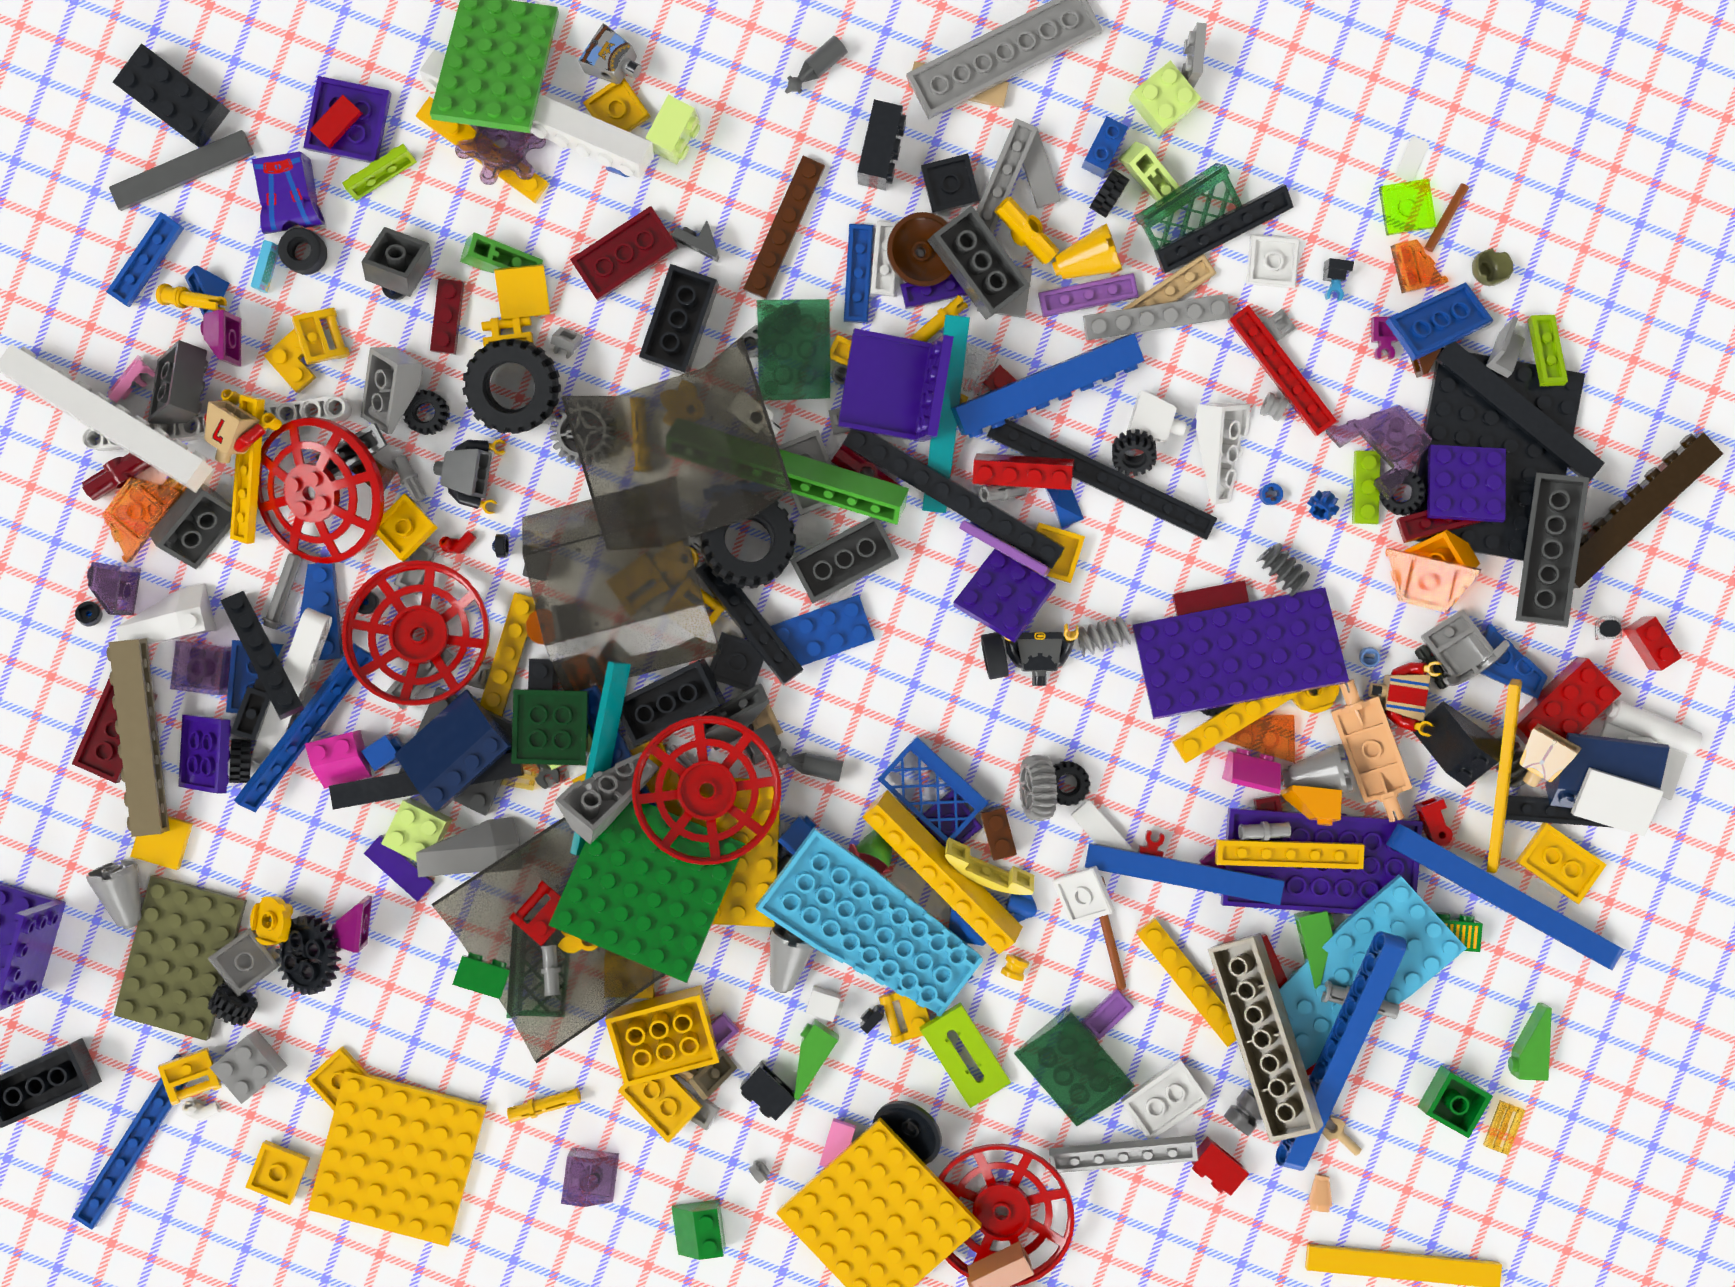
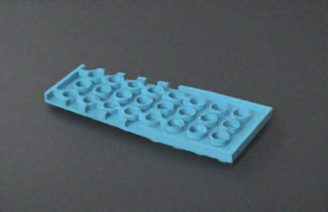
M815 827L755 906L756 910L815 949L842 964L843 962L853 967V970L862 975L870 976L875 982L882 986L890 987L897 994L906 996L915 1001L917 1005L932 1010L939 1017L942 1016L983 961L982 956L875 868Z
M1400 874L1332 932L1333 936L1322 947L1328 953L1321 985L1316 989L1314 988L1309 961L1305 959V963L1297 971H1294L1288 977L1289 979L1279 988L1305 1070L1317 1062L1342 1007L1341 1004L1321 1001L1323 991H1326L1327 988L1325 987V982L1328 980L1333 985L1344 988L1347 986L1351 987L1371 941L1378 931L1405 938L1407 944L1402 961L1384 997L1385 1001L1400 1004L1414 994L1467 949ZM1377 1014L1373 1022L1383 1015Z

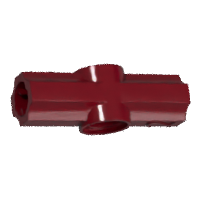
M842 444L831 460L836 466L860 473L862 468H870L873 471L874 478L900 485L877 469L874 464L866 461L844 444Z
M128 453L124 457H117L105 463L103 470L82 482V489L93 501H97L114 489L128 486L136 480L135 476L150 468L151 465Z

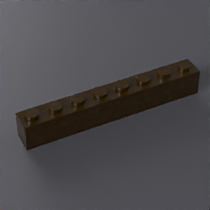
M1704 432L1694 435L1690 433L1679 442L1681 446L1676 451L1668 452L1662 458L1663 463L1650 469L1644 475L1645 480L1629 488L1626 492L1627 496L1622 501L1618 500L1608 509L1609 513L1604 518L1600 517L1595 520L1590 526L1592 529L1586 535L1581 534L1574 588H1581L1724 454Z

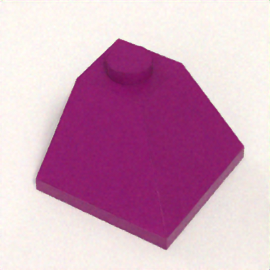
M216 310L203 314L200 329L203 339L219 360L236 367H241L242 318L225 310Z
M367 895L340 917L336 924H332L331 930H335L332 938L339 939L335 944L336 947L353 953H359L368 944L372 896Z

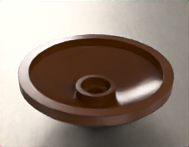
M917 212L901 219L892 229L887 241L888 261L896 275L906 283L918 287H930L943 282L951 275L949 269L927 241L934 233L948 224L945 219L936 214ZM917 249L923 250V257L917 255Z

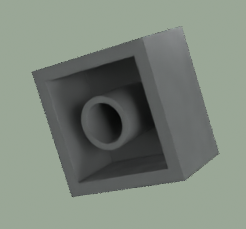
M384 226L361 261L365 281L411 297L432 263L430 244Z

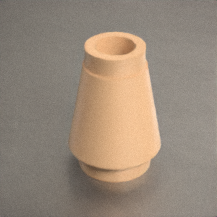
M1315 1174L1308 1199L1310 1210L1330 1212L1332 1197L1329 1176Z

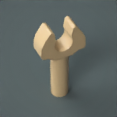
M1330 1115L1329 1118L1336 1126L1334 1130H1328L1327 1127L1324 1128L1322 1134L1328 1141L1338 1139L1355 1156L1360 1154L1362 1149L1344 1132L1345 1122L1337 1116Z

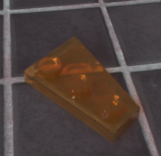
M1264 715L1223 741L1295 763L1294 715Z

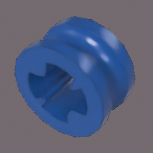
M1269 483L1260 489L1259 498L1265 505H1275L1282 500L1283 490L1278 484ZM1268 488L1277 492V496L1273 497L1274 501H1271L1270 497L1266 498L1265 493L1269 492Z

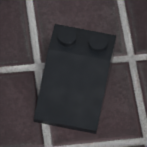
M1444 701L1424 717V721L1434 725V727L1426 725L1423 728V732L1431 736L1425 737L1418 730L1413 732L1446 774L1466 788L1495 766L1500 759L1502 742Z

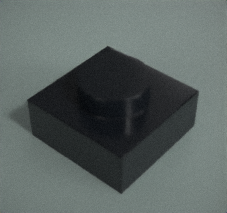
M878 1005L873 1009L869 1007L860 1017L862 1020L860 1028L868 1034L884 1017V1011Z

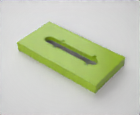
M961 1002L945 1011L942 1016H937L919 1027L921 1033L970 1108L1011 1084L1009 1077ZM954 1030L958 1034L984 1075L981 1081L975 1080L948 1038V1031Z

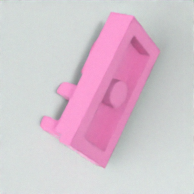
M137 355L110 388L108 398L116 403L121 398L125 400L133 390L130 387L133 381L142 387H146L147 383L141 379L139 373H147L154 377V370L143 362L141 356Z

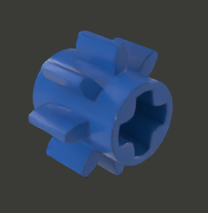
M1317 490L1316 494L1311 496L1307 502L1308 505L1312 506L1308 512L1317 520L1326 519L1329 521L1340 509L1336 505L1339 499L1330 491L1321 492Z

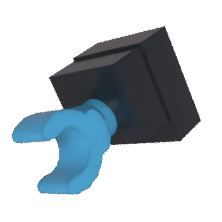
M1333 258L1324 261L1322 281L1331 282L1329 289L1325 292V300L1330 299L1332 291L1338 294V302L1343 299L1344 292L1341 289V282L1346 280V274L1353 271L1354 261Z

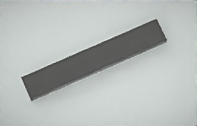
M240 130L109 186V190L118 210L123 211L252 156L254 152L245 132Z

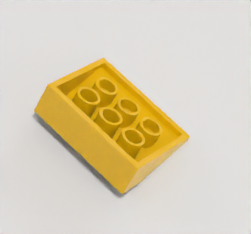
M702 985L608 1009L605 1022L625 1087L719 1063L710 1014Z

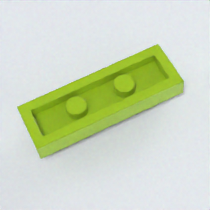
M403 143L391 149L389 153L380 159L372 161L369 166L358 173L352 174L342 184L346 191L357 201L417 163V161Z
M1531 315L1527 321L1540 386H1563L1568 382L1556 317L1555 315Z
M1354 451L1352 524H1379L1381 451Z

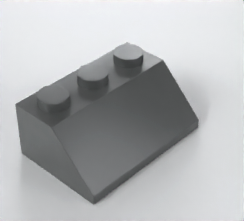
M178 340L158 358L148 416L149 423H188L200 414L202 409L200 396L205 388L203 376L208 368V361L206 360L207 350Z
M204 483L196 493L186 488L152 529L149 536L156 547L196 570L230 530L232 505Z

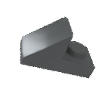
M708 221L705 222L698 237H696L697 233L687 227H683V229L675 227L672 237L676 242L718 262L720 257Z

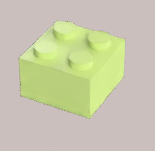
M1170 60L1132 91L1128 101L1159 138L1195 109L1202 98Z
M669 94L667 95L645 137L646 140L652 142L655 154L676 165L680 159L684 160L689 151V146H687L691 138H695L700 130L695 108Z
M411 797L404 799L381 844L417 862L416 852L442 841L453 818L439 811L435 812L433 808Z

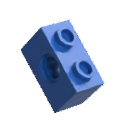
M1106 116L1081 168L1103 178L1128 126Z

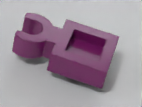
M1389 317L1371 318V343H1378V347L1374 352L1376 360L1381 359L1382 350L1388 352V360L1395 357V349L1391 343H1395L1398 340L1385 323Z

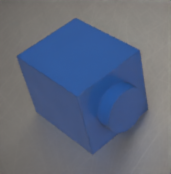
M387 734L361 752L373 770L378 771L395 761L397 758L394 754L404 745L399 737Z

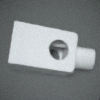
M1141 390L1137 395L1127 430L1135 433V429H1139L1140 434L1146 431L1148 436H1153V441L1165 442L1168 439L1169 433L1183 436L1187 422L1174 418L1177 410L1176 406Z

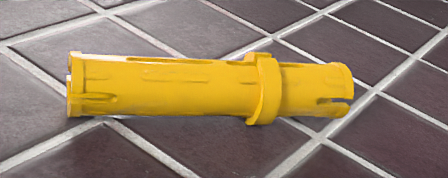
M960 295L956 296L945 308L937 310L938 314L909 339L927 342L944 327L945 315H959L964 309L968 308L967 303L963 302L964 300Z
M577 1087L545 1098L529 1099L527 1103L508 1107L507 1116L509 1122L513 1123L530 1117L534 1119L542 1113L581 1103V1094Z

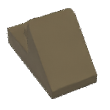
M723 1049L718 1052L719 1063L697 1068L698 1072L688 1081L703 1100L707 1099L737 1069V1066Z

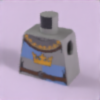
M602 23L578 60L584 73L615 84H620L626 74L636 79L642 70V66L635 62L637 55L633 46L604 23Z

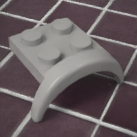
M1464 609L1421 635L1423 642L1428 646L1435 658L1442 663L1441 666L1449 675V677L1443 679L1447 686H1456L1477 676L1498 661L1510 646L1509 642L1504 640L1497 648L1493 649Z

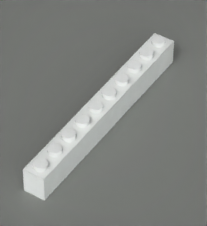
M435 49L419 70L424 87L431 92H436L445 58V53ZM539 94L531 133L538 138L550 140L559 147L571 149L583 157L599 161L606 167L620 170L627 176L641 179L654 158L651 141Z
M10 344L0 357V373L6 378L196 493L212 472L213 468L206 463L208 460L206 456L196 450L193 453L187 450L189 447L176 438L174 441L168 439L169 434L158 427L154 430L148 427L150 425L148 421L138 415L133 418L129 415L131 412L117 403L116 406L110 404L112 400L100 392L96 395L93 394L90 386L80 380L78 383L72 381L74 377L62 369L58 372L53 369L55 366L42 357L40 360L34 358L36 354L26 347L22 346L19 349Z

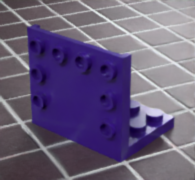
M854 328L837 427L918 442H925L936 438L954 336L943 335L929 343Z
M0 882V1011L40 994L66 905L65 901Z

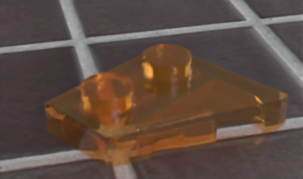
M1417 239L1390 246L1402 294L1444 285L1449 282L1448 278L1445 275L1441 276L1434 267L1436 263L1425 253L1423 246Z

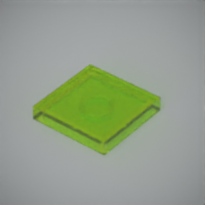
M1429 178L1379 187L1386 236L1437 227Z

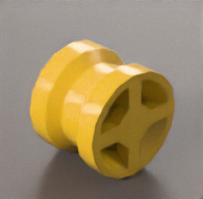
M1007 954L1005 958L1007 961L1006 965L1002 967L1000 973L1011 979L1023 981L1025 977L1023 974L1024 970L1028 968L1030 962L1021 957Z

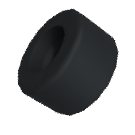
M293 228L286 231L281 237L278 244V255L281 262L292 271L301 275H311L318 272L325 265L327 247L324 241L313 231L306 228ZM303 242L308 243L311 246L309 256L304 260H298L295 257L297 246Z

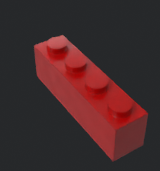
M976 453L973 464V484L1071 490L1074 459Z

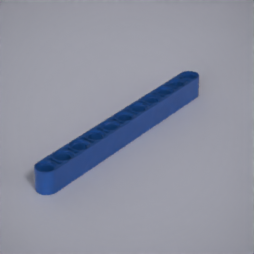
M1397 823L1386 843L1390 848L1611 971L1615 968L1624 951L1618 945Z
M1378 931L1374 935L1309 1078L1324 1126L1317 1133L1281 1140L1275 1156L1278 1166L1303 1171L1307 1167L1405 954L1407 946L1405 938Z

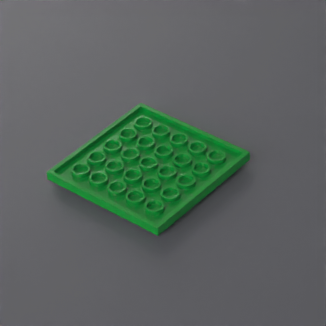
M631 800L600 836L591 844L587 841L585 842L549 926L688 983L740 857L714 865L692 864L673 858L660 850L648 838L635 815L633 801ZM648 803L641 804L649 826L663 840L671 828L666 824L657 807ZM668 812L671 818L677 822L680 816ZM689 821L684 828L695 834L708 835L706 827ZM679 835L670 846L676 851L690 856L710 857L709 842L692 841ZM731 837L720 840V856L740 849L745 843Z

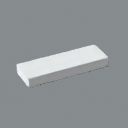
M876 222L870 295L894 297L896 273L888 261L887 241L892 229L898 222Z
M1089 799L1071 814L1074 820L1096 844L1134 851Z

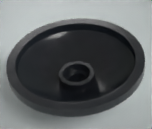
M892 1101L883 1105L874 1116L873 1123L881 1117L926 1165L937 1157L942 1146V1135L938 1124L926 1110L906 1101Z

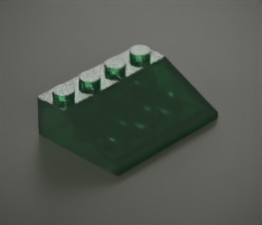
M830 299L756 300L757 399L759 401L830 398Z
M1069 1006L1013 1052L1076 1126L1116 1103L1135 1087L1128 1074Z

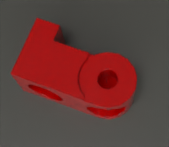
M1435 796L1414 804L1420 821H1423V830L1427 839L1440 846L1449 844L1453 833L1446 826L1441 810L1447 808L1444 799Z

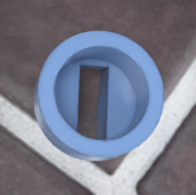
M1365 647L1359 653V660L1364 666L1371 668L1379 663L1380 654L1373 647ZM1364 654H1374V658L1364 656Z

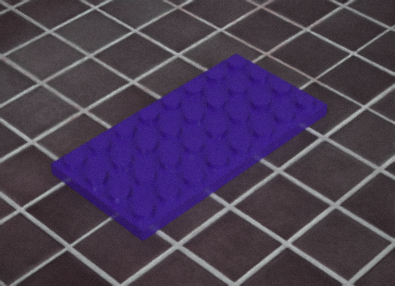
M1326 588L1298 592L1293 596L1288 594L1133 624L1132 629L1153 720L1348 683L1349 678Z
M1228 807L1226 839L1240 840L1238 834L1240 824H1260L1261 821H1267L1268 823L1289 822L1291 826L1290 838H1270L1268 841L1364 844L1363 869L1223 865L1224 869L1281 879L1285 882L1280 905L1221 894L1220 904L1222 906L1353 914L1398 874L1417 893L1419 863L1390 848L1386 843L1397 823L1422 836L1423 821L1395 819V822H1389V818L1341 815V820L1332 822V826L1318 825L1317 820H1309L1301 812Z

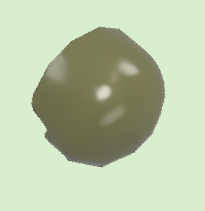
M1493 248L1478 253L1472 262V274L1484 286L1498 285L1509 279L1514 271L1513 261L1507 252H1495Z

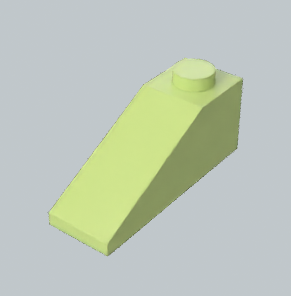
M1135 141L1118 158L1130 175L1170 216L1176 213L1189 200L1188 196L1147 145Z

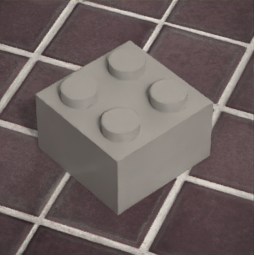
M256 1029L243 1038L210 1068L240 1104H243L288 1065Z

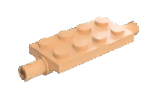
M1351 679L1347 683L1350 691L1346 683L1338 684L1346 705L1332 710L1331 714L1364 803L1374 800L1383 802L1389 822H1395L1396 817L1393 811H1395L1398 820L1405 817L1397 799L1398 794L1413 789L1379 695L1366 700L1360 699L1355 681Z

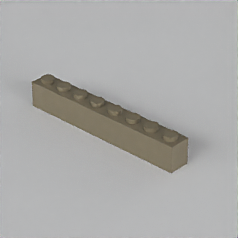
M147 638L108 642L109 647L106 654L108 660L111 661L112 669L109 679L111 685L114 686L112 704L113 708L117 711L115 729L120 737L118 754L123 762L121 779L126 787L124 803L128 807L129 812L127 828L131 831V837L162 834L170 829Z

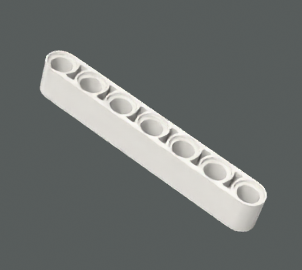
M307 608L301 616L283 666L302 705L332 624L331 616L311 608ZM270 702L251 756V761L261 765L299 716L300 712L280 720Z

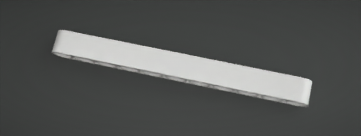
M331 396L264 405V414L266 412L272 413L283 425L292 420L311 417V408L317 406L318 413L315 417L338 422L347 420L351 416L352 406L342 398ZM337 403H341L342 410L336 415L334 407ZM290 409H293L294 416L291 420L288 421L286 418V413ZM200 413L188 423H150L148 427L153 430L158 427L167 433V428L172 425L173 432L168 437L171 441H174L175 438L181 442L205 439L206 424L204 417L206 413ZM196 421L197 429L192 433L191 425ZM90 428L86 429L82 434V442L89 449L97 451L123 449L100 435V443L96 445L95 438L98 433Z

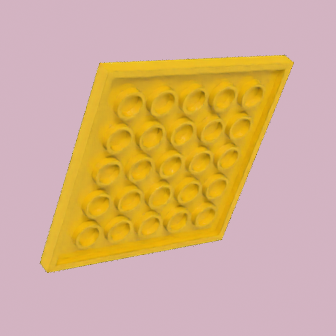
M347 1068L342 1079L308 1210L448 1247L451 1243L487 1105L379 1076L355 1072Z
M881 1117L782 1205L776 1213L845 1287H914L979 1230L982 1224Z

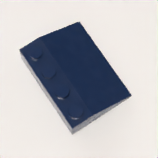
M466 689L394 755L419 794L437 812L446 808L512 748V739Z
M1568 733L1565 739L1582 749L1552 782L1546 781L1545 783L1550 806L1573 808L1589 767L1661 789L1670 747L1668 744Z

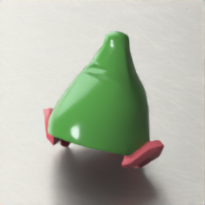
M875 830L866 835L858 845L850 844L849 851L868 863L882 875L893 870V867L890 866L892 847Z

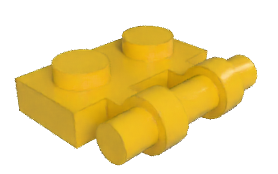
M497 317L491 318L490 321L481 322L483 331L492 332L491 337H483V346L485 347L486 344L511 338L527 340L534 345L533 333L522 331L523 326L532 325L531 317L501 320ZM513 328L514 334L501 335V329Z

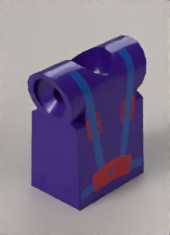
M298 151L252 159L259 201L262 206L260 226L263 234L283 232L296 225L303 226L304 228L325 225L323 214L317 204L312 163L308 156Z

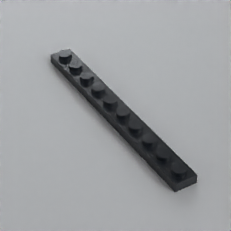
M1005 419L1006 424L994 429L991 427L986 436L1025 456L1074 459V479L1203 540L1208 539L1217 520L1216 517L1120 473L1009 419Z
M851 429L843 442L849 449L1051 569L1065 548L989 501L983 502L977 494L874 433Z

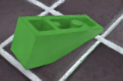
M474 232L466 239L460 262L482 271L494 273V269L540 265L543 260Z
M1327 911L1294 913L1304 960L1308 959L1313 984L1316 989L1321 985L1328 952L1322 947L1333 936L1331 927H1334V920L1332 914Z
M1537 1003L1511 1050V1057L1508 1059L1510 1074L1519 1080L1549 1081L1552 1008L1544 1003Z
M816 1019L812 1024L807 1023L800 1033V1036L803 1038L800 1046L794 1099L799 1101L839 1040V1034Z

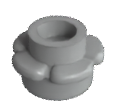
M753 1161V1165L748 1168L751 1175L759 1184L765 1180L768 1181L767 1175L770 1171L762 1161L760 1163Z

